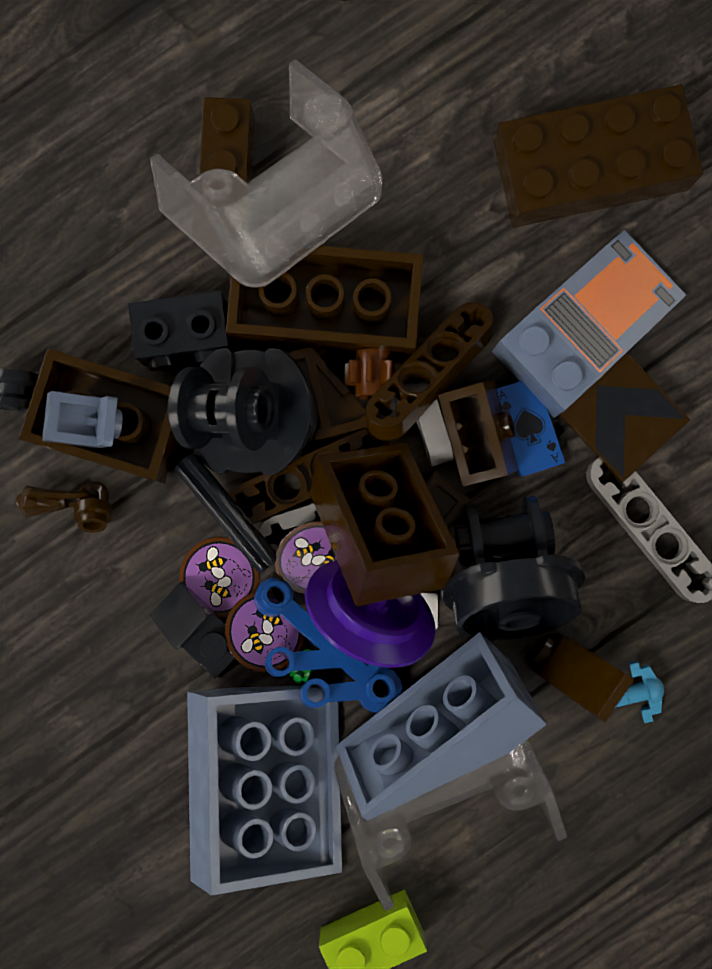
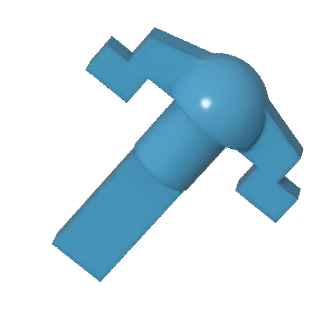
M638 660L628 662L632 677L642 676L643 682L632 684L616 707L648 700L649 706L640 708L644 723L653 722L652 715L659 714L662 710L664 685L656 677L649 664L639 666Z

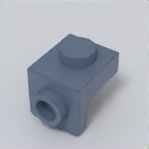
M55 391L48 392L42 441L96 448L111 447L113 438L117 439L121 433L123 420L122 411L117 409V398L109 396L98 398Z

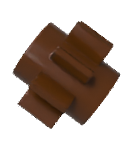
M373 348L357 350L356 360H349V363H345L344 385L355 386V398L370 400L402 364L392 363L391 352L388 350Z

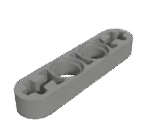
M598 457L593 459L588 465L586 472L590 488L673 590L682 599L690 602L705 603L712 600L711 562L639 474L635 471L623 483L615 476V479L622 487H627L630 482L635 487L634 490L622 494L617 502H615L612 495L618 494L620 491L611 482L605 484L600 482L598 478L603 474L600 468L603 462ZM634 497L643 498L650 507L649 517L640 524L632 522L626 514L627 503ZM663 533L673 534L679 542L678 553L671 559L662 558L656 551V540ZM691 555L693 559L684 564L695 574H705L706 577L701 582L705 588L703 592L699 590L689 591L687 586L692 581L683 569H677L673 573L671 568L683 563Z

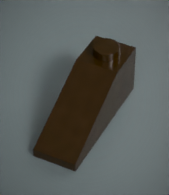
M558 632L553 639L547 636L532 656V660L536 662L531 669L533 672L603 722L608 720L634 682V679Z

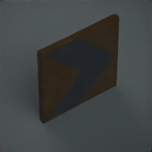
M628 353L624 354L575 402L559 414L622 483L690 421L683 411Z

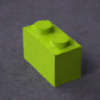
M405 889L320 929L319 949L328 969H390L427 952L424 931Z

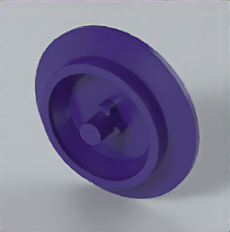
M337 560L328 562L318 568L307 584L305 601L312 622L327 641L356 660L380 667H403L423 658L434 642L436 632L434 617L429 605L421 594L356 607Z

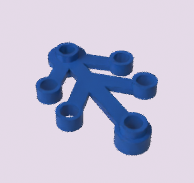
M269 578L260 584L254 595V602L258 611L267 617L281 615L319 649L315 651L291 652L285 647H276L265 658L264 664L267 672L272 676L282 677L291 671L341 668L354 680V682L329 685L324 680L318 678L305 682L300 689V699L305 706L319 708L329 702L358 700L366 710L378 713L402 694L400 678L393 670L388 667L366 665L364 662L343 653L327 641L316 628L309 614L293 600L292 588L286 581H281L279 578ZM271 588L279 589L283 594V601L279 604L270 602L267 598V591ZM274 654H282L287 658L288 665L285 670L279 671L272 666L271 660ZM376 680L386 684L387 693L383 698L376 696L373 692V684ZM310 685H317L322 689L323 697L319 702H312L308 698L307 690Z

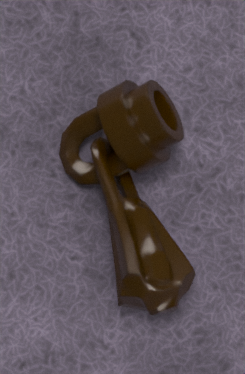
M88 482L82 485L79 491L75 492L54 491L26 485L23 491L16 497V507L20 509L26 518L74 507V520L78 523V527L85 532L95 533L103 531L112 517L109 492L106 486L99 482ZM92 489L97 490L99 498H95L89 491ZM67 498H77V501L68 502Z

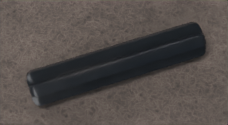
M190 454L183 458L176 465L175 472L255 570L260 573L266 571L276 562V551L199 457L195 454Z

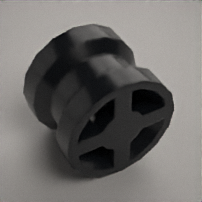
M0 369V409L27 412L39 374L22 370Z

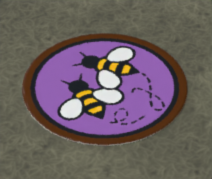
M321 521L303 524L285 536L276 552L275 569L281 581H286L293 591L305 594L307 584L313 573L322 565L337 560Z
M215 537L196 544L186 554L180 567L179 582L182 581L220 617H226L240 599L256 592L259 572L255 570L231 539Z
M267 591V598L270 602L279 604L283 601L282 595ZM252 593L240 599L229 612L225 624V638L231 654L239 663L254 671L267 672L264 662L271 650L276 647H285L291 652H299L303 646L305 636L281 615L267 617L260 613L255 606V593ZM273 655L271 663L276 670L288 665L287 658L284 655Z

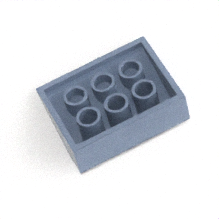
M310 685L307 690L308 698L312 702H319L323 697L322 689L317 685ZM302 686L233 687L187 691L191 882L208 894L217 895L342 873L339 754L336 745L339 744L338 702H329L319 708H309L300 699V689Z

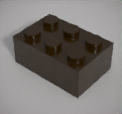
M47 348L19 440L165 484L178 443L172 432L168 416V401L172 386ZM55 391L98 398L106 396L116 397L117 409L122 411L123 417L119 437L117 439L113 438L111 447L104 448L42 441L47 393Z
M406 442L318 456L310 495L356 607L444 589L452 575L460 553Z

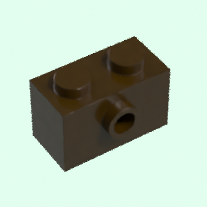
M495 380L481 382L438 395L463 486L506 476L519 469L511 443V438L516 436L514 422L510 412L502 410Z

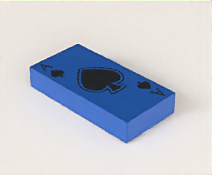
M522 381L498 388L497 391L502 410L510 412L515 426L516 436L511 438V443L519 468L517 470L519 478L565 463L548 410Z

